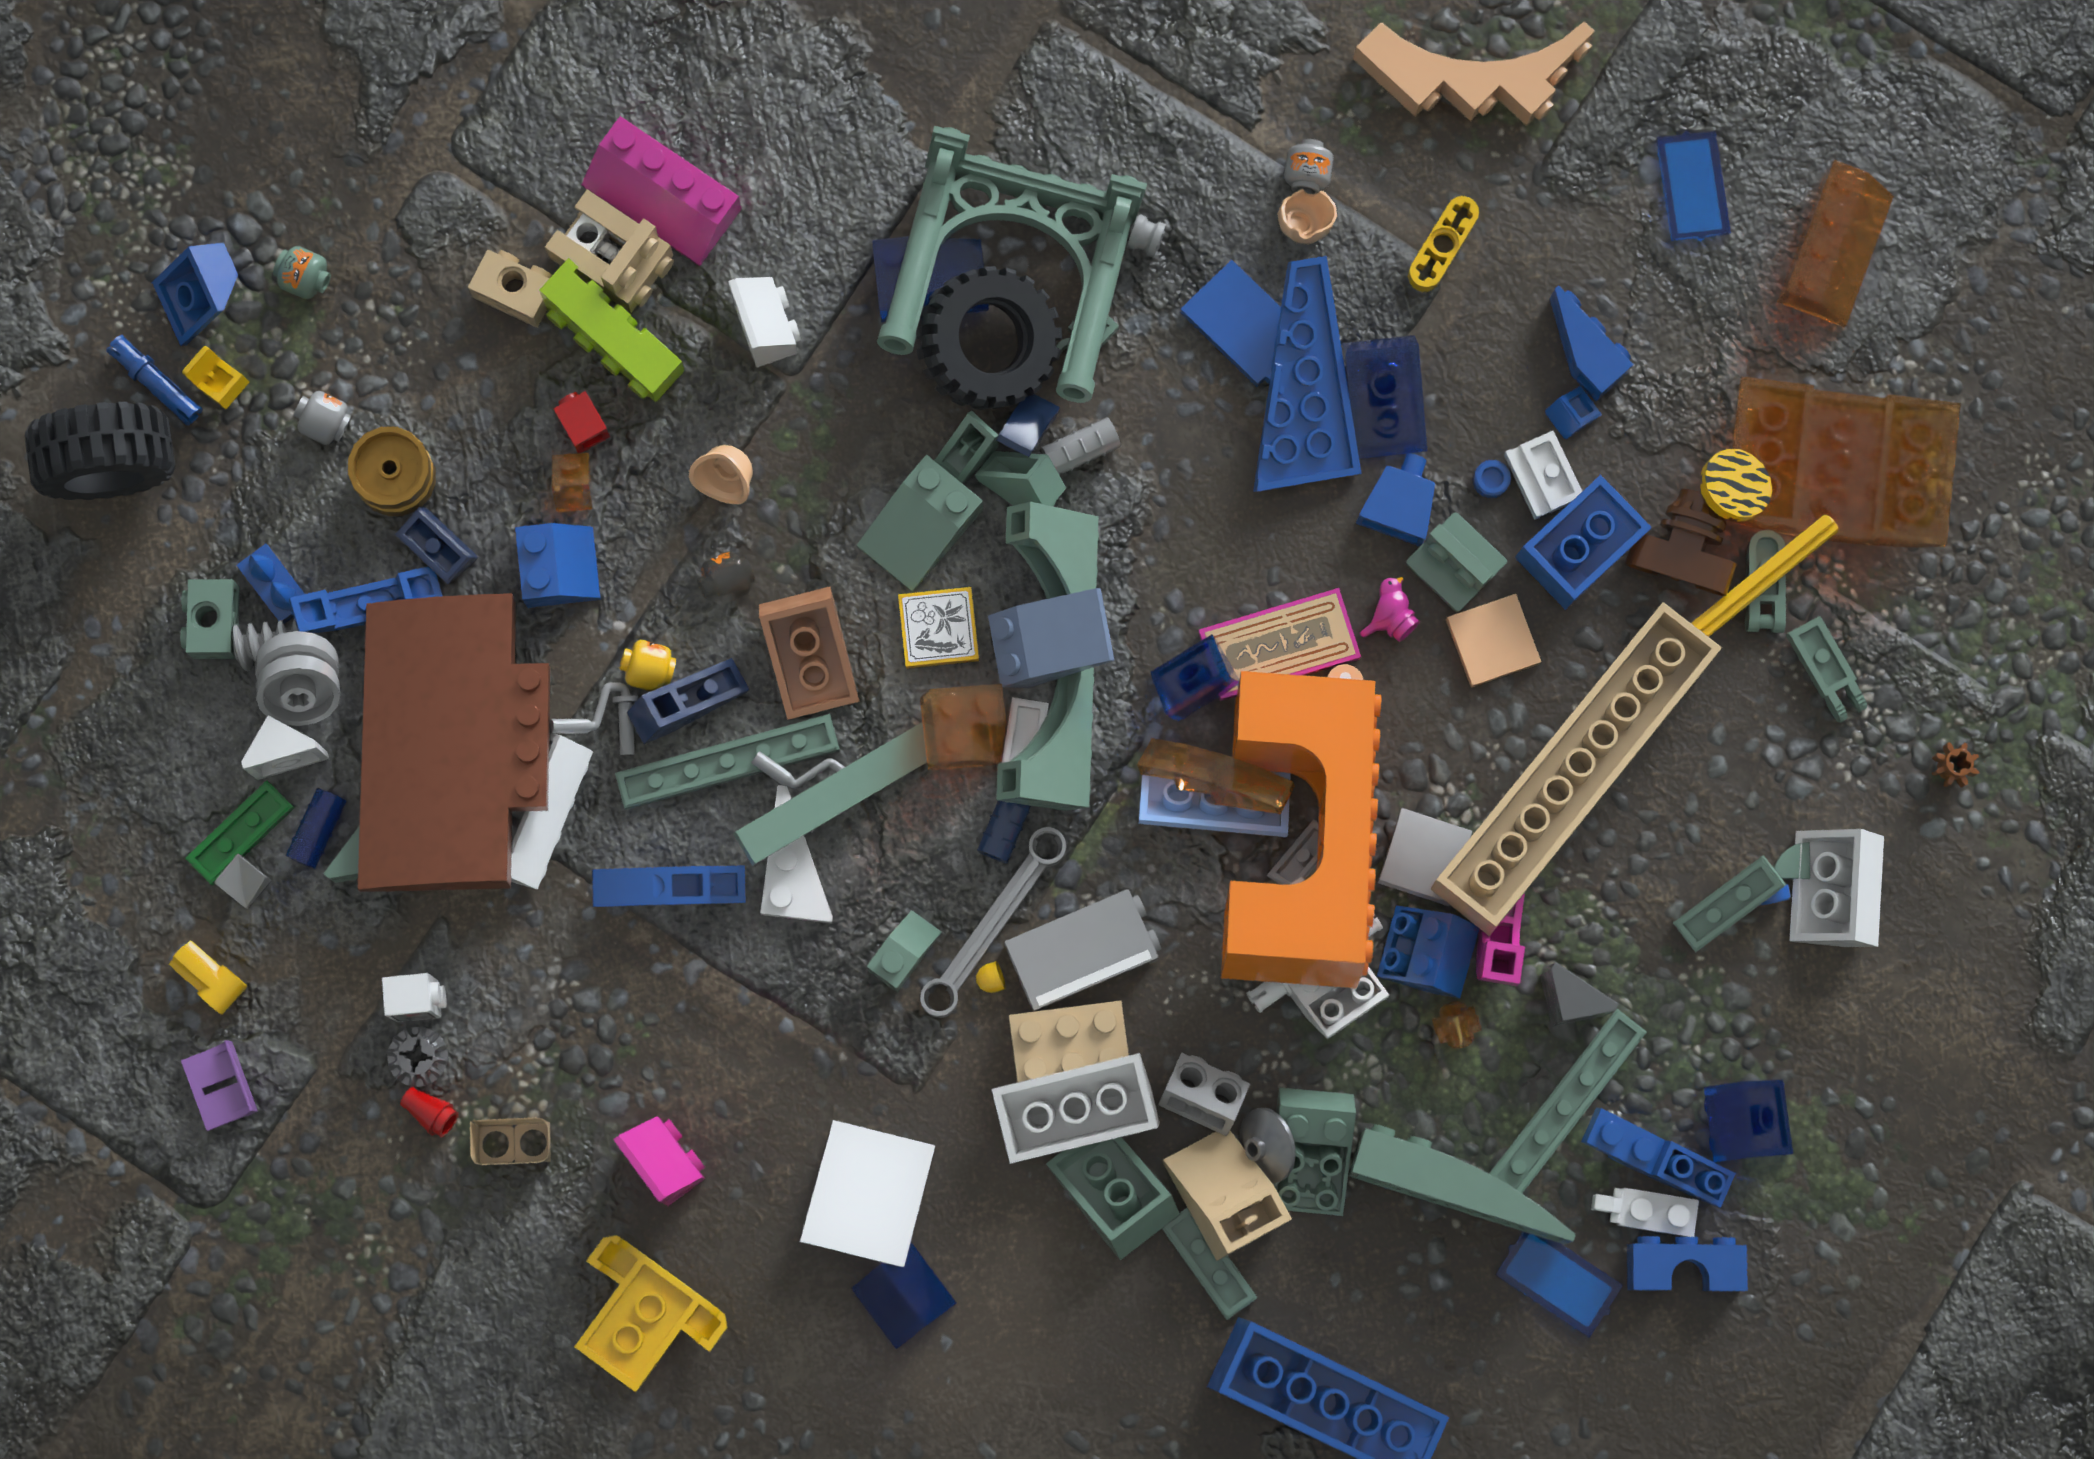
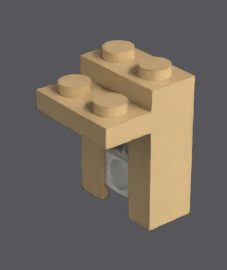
M587 189L574 206L579 211L578 217L565 234L559 230L555 232L545 246L548 257L559 265H562L570 258L578 266L579 277L584 282L588 283L593 279L603 289V292L609 299L632 313L637 305L642 307L648 301L653 291L650 287L658 276L663 278L671 269L674 262L671 259L673 257L671 245L658 237L656 227L644 218L638 224ZM593 231L598 234L596 240L592 243L585 244L579 241L581 235L585 232ZM610 238L611 240H613L614 242H616L617 244H619L620 246H622V248H619V249H618V248H617V245H616V244H613V245H612V244H611V241L608 240V239ZM601 254L602 258H607L608 262L611 261L610 265L596 255Z

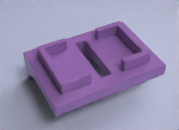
M226 1040L214 1048L181 1060L207 1131L258 1112L232 1041ZM236 1076L237 1083L205 1095L203 1089Z

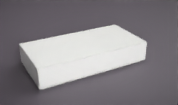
M1012 697L1002 763L1012 760L1031 742L1047 716L1049 703Z

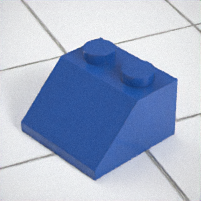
M558 523L515 527L522 600L527 608L601 600L593 527Z

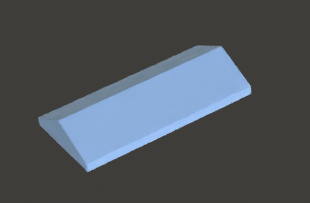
M1143 759L1139 824L1287 837L1290 773L1232 769V767Z

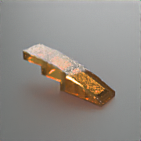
M1151 738L1137 764L1141 775L1173 779L1177 790L1210 794L1214 804L1281 814L1295 788L1293 781L1256 765L1214 751Z

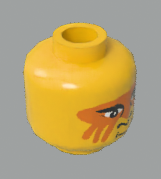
M638 640L634 643L632 650L624 649L619 670L626 671L625 681L628 685L647 691H654L663 687V685L670 684L676 665V658L671 657V651L667 646L646 640Z

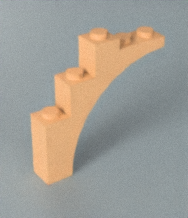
M1584 21L1563 39L1538 52L1510 60L1478 62L1456 60L1428 52L1402 39L1381 22L1356 46L1353 59L1414 116L1423 108L1427 112L1431 110L1443 95L1470 121L1478 113L1485 116L1499 100L1527 126L1535 117L1540 121L1552 109L1554 104L1551 100L1556 91L1554 86L1566 75L1568 70L1565 67L1573 59L1579 62L1590 51L1592 45L1589 42L1594 34V30Z

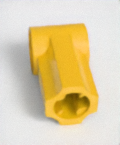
M191 940L174 954L169 963L181 977L198 990L197 994L221 1015L248 987L224 965L220 966Z

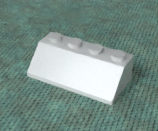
M549 733L548 811L512 812L511 882L538 889L541 880L546 874L548 862L555 845L560 839L562 827L570 809L573 807L575 795L583 776L588 770L589 761L593 753L592 750L558 734Z
M1140 1053L992 1089L1010 1163L1155 1129L1160 1124L1152 1089Z

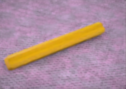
M1823 515L1691 624L1708 637L1711 636L1835 535L1839 530L1835 521L1831 517Z

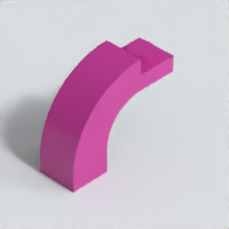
M1525 893L1490 936L1479 928L1476 956L1478 980L1512 986L1520 984L1525 946H1520L1519 940Z

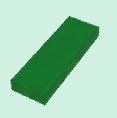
M266 780L185 859L214 886L215 880L237 854L244 857L294 807Z

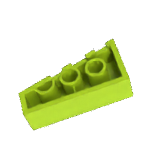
M568 258L539 289L545 306L549 311L546 314L547 318L561 330L566 326L575 333L574 341L585 351L590 353L593 349L602 356L601 364L613 375L617 376L619 373H622L629 379L630 382L627 385L640 398L645 399L648 396L654 402H657L685 371L682 361L646 328L639 331L636 328L638 325L637 321L621 305L616 304L612 308L609 305L611 300L603 292V289L593 279L586 284L579 277L578 266Z

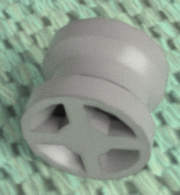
M1139 214L1132 229L1127 248L1133 251L1136 249L1144 250L1147 256L1155 258L1167 224L1149 222L1146 216Z

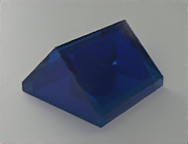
M1213 634L1150 672L1164 712L1168 717L1177 721H1181L1238 686L1239 677Z
M912 1242L909 1245L904 1267L883 1262L851 1288L896 1349L957 1303Z

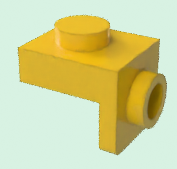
M207 346L202 347L182 371V374L201 392L224 409H227L250 383L240 372L220 359Z

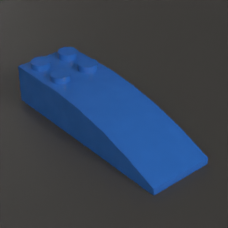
M1239 1317L1207 1385L1208 1388L1356 1459H1431L1449 1419L1448 1416L1256 1323Z

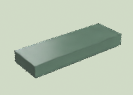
M1763 855L1674 921L1673 924L1696 953L1785 887L1786 884Z
M1188 1208L1180 1212V1215L1162 1228L1226 1320L1258 1298L1228 1255L1216 1261Z

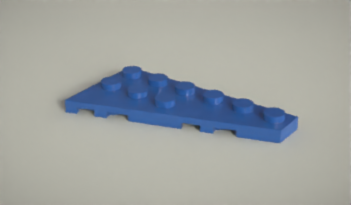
M1327 256L1291 261L1287 264L1253 492L1362 474Z

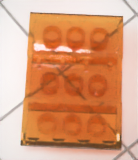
M1741 376L1732 449H1740L1752 454L1764 465L1770 476L1772 494L1769 504L1756 517L1747 521H1737L1739 519L1731 517L1729 519L1725 518V520L1756 529L1772 530L1776 533L1797 537L1823 515H1827L1835 521L1839 528L1838 532L1827 541L1888 547H1946L1961 403L1887 394L1885 398L1815 390L1814 385Z

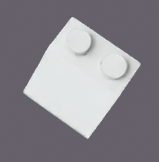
M772 277L729 280L733 303L756 368L798 354L795 342L801 341V337L795 320L788 321L784 309L789 307V303L783 286L776 288Z

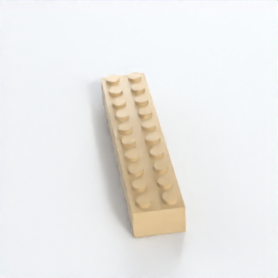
M1663 602L1439 875L1431 890L1490 936L1709 666L1722 647Z

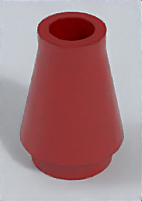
M415 1087L408 1089L400 1102V1106L405 1108L431 1136L436 1134L439 1137H444L453 1128L459 1114L453 1109L452 1103L421 1092Z

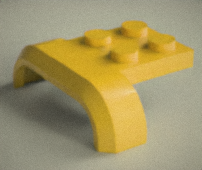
M617 1235L604 1237L587 1259L589 1264L620 1285L574 1347L634 1392L639 1390L681 1330L709 1352L726 1331V1316L721 1310Z

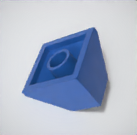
M224 243L188 246L152 281L180 346H185L192 341L226 306L238 273Z

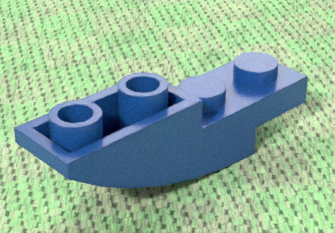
M745 865L592 869L593 907L746 903Z
M1602 1108L1595 1109L1581 1141L1626 1167L1720 1208L1736 1174Z

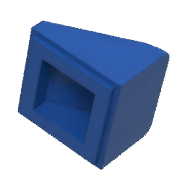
M1581 386L1558 398L1545 411L1564 439L1573 436L1602 415Z

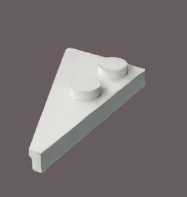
M777 786L775 808L791 799L787 786ZM805 836L768 856L760 914L832 924L833 917Z

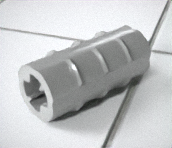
M1106 417L1096 423H1090L1089 426L1078 431H1073L1072 434L1061 439L1057 438L1056 441L1041 447L1043 454L1049 456L1058 474L1061 475L1068 471H1073L1074 468L1085 463L1089 464L1090 461L1100 456H1106L1107 453L1120 448L1121 443L1112 422Z

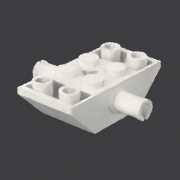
M1301 876L1291 884H1297L1305 880ZM1378 918L1374 919L1373 927H1370L1369 937L1383 929ZM1369 967L1367 976H1361L1357 988L1264 982L1251 992L1246 993L1251 1003H1255V1008L1259 1013L1285 994L1291 996L1304 1016L1327 1039L1389 997L1388 992Z

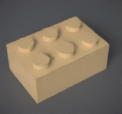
M1121 1001L1009 1015L1017 1083L1129 1056Z

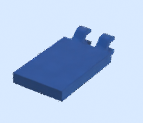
M1231 260L1180 309V313L1256 387L1264 380L1268 384L1270 383L1281 307Z

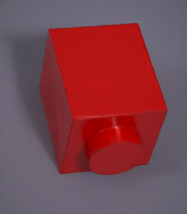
M586 391L579 395L577 392L566 395L558 402L559 406L554 408L558 420L578 454L610 437L606 425Z

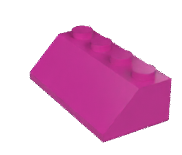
M621 116L598 145L581 184L583 188L588 189L638 224H640L643 218L653 224L660 239L698 266L703 263L741 211L738 195Z

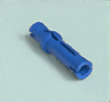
M123 335L116 337L109 344L111 347H107L106 352L124 366L128 371V376L133 381L138 380L186 426L192 424L199 417L198 414H201L203 409L154 365V360L149 355L144 356Z

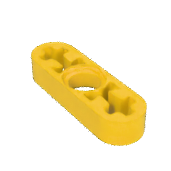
M1459 196L1449 202L1411 264L1408 280L1414 289L1428 292L1435 289L1478 219L1479 208L1473 199ZM1464 207L1468 210L1467 217L1470 220L1463 218L1457 230L1451 227L1457 214L1453 209L1460 211ZM1445 235L1451 238L1454 247L1450 252L1441 253L1435 249L1433 240L1437 236ZM1430 258L1436 261L1430 274L1434 279L1427 277L1425 281L1419 279L1420 272L1417 268L1420 270L1425 269Z

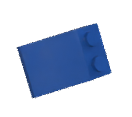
M1600 475L1530 539L1517 553L1515 559L1566 610L1652 527Z

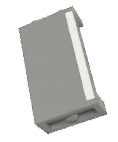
M1129 889L1005 941L1004 946L1033 1012L1044 1010L1049 1004L1148 962L1151 964L1158 960L1156 952L1162 950L1154 930L1147 931L1142 921V917L1147 914L1139 895L1132 897Z

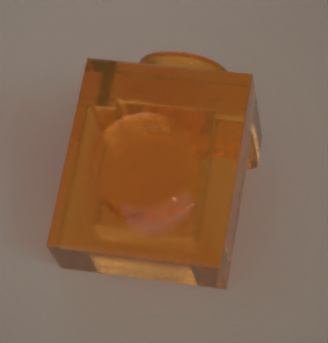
M589 453L552 455V491L557 512L592 509L590 490L591 462Z

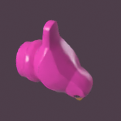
M1402 577L1397 579L1387 578L1381 583L1379 589L1380 598L1372 622L1360 632L1363 638L1376 631L1386 630L1390 637H1394L1398 642H1401L1418 626L1420 621L1414 616L1415 612L1408 609L1409 600L1402 591Z

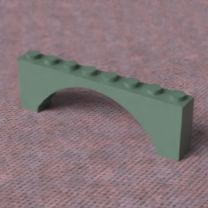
M1034 502L1007 507L1006 544L1013 545L1026 560L1036 575L1047 599L1096 588L1099 516ZM1094 667L1057 679L1050 709L1039 731L1031 742L1012 760L998 763L997 801L1063 811L1089 808Z

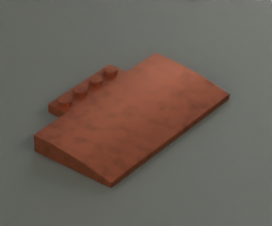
M512 593L440 596L366 604L358 863L359 892L511 889L512 812L548 811L550 723L549 663L515 664L516 602Z

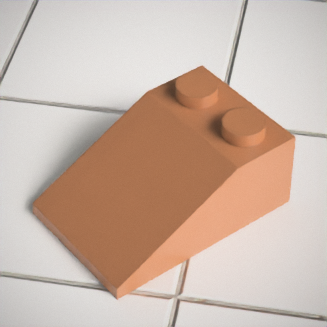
M831 587L759 604V618L787 720L859 702Z

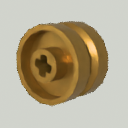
M379 427L365 433L354 444L348 457V476L355 491L373 511L386 516H405L416 511L430 499L436 485V469L423 443L411 432L399 427ZM394 468L396 470L393 474L388 475L391 469Z

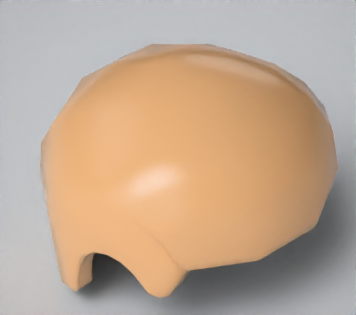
M1301 189L1283 200L1277 215L1280 229L1286 236L1300 244H1312L1327 236L1336 220L1337 212L1335 203L1325 192L1319 191L1316 194H1309L1304 189Z

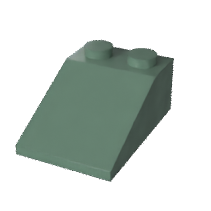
M925 455L902 482L856 547L913 593L983 511V500L928 455Z
M1122 1137L1064 1150L1046 1163L1049 1170L1096 1232L1120 1260L1180 1215L1172 1195Z

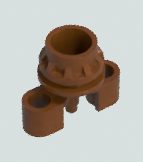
M1682 488L1677 500L1667 507L1665 514L1671 518L1661 519L1660 522L1662 528L1672 532L1669 541L1645 534L1629 549L1624 564L1651 575L1657 576L1660 573L1676 581L1682 580L1695 584L1696 589L1712 594L1727 596L1737 564L1728 559L1704 552L1707 544L1722 545L1723 538L1717 535V533L1725 531L1727 525L1725 518L1719 516L1708 506L1701 492Z

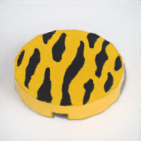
M1726 449L1716 453L1702 468L1701 494L1708 506L1719 516L1726 519L1730 517L1739 519L1737 521H1747L1760 514L1769 504L1772 494L1770 476L1764 465L1752 454L1740 449Z

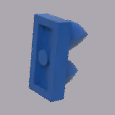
M266 543L238 563L237 567L277 620H282L285 624L294 617L289 598L304 595L305 593Z

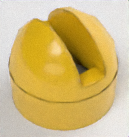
M997 961L988 963L979 969L976 975V983L980 989L989 993H996L1006 989L1005 979Z

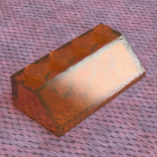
M1834 160L1826 170L1779 295L1778 303L1844 328L1847 326L1894 197L1870 173Z

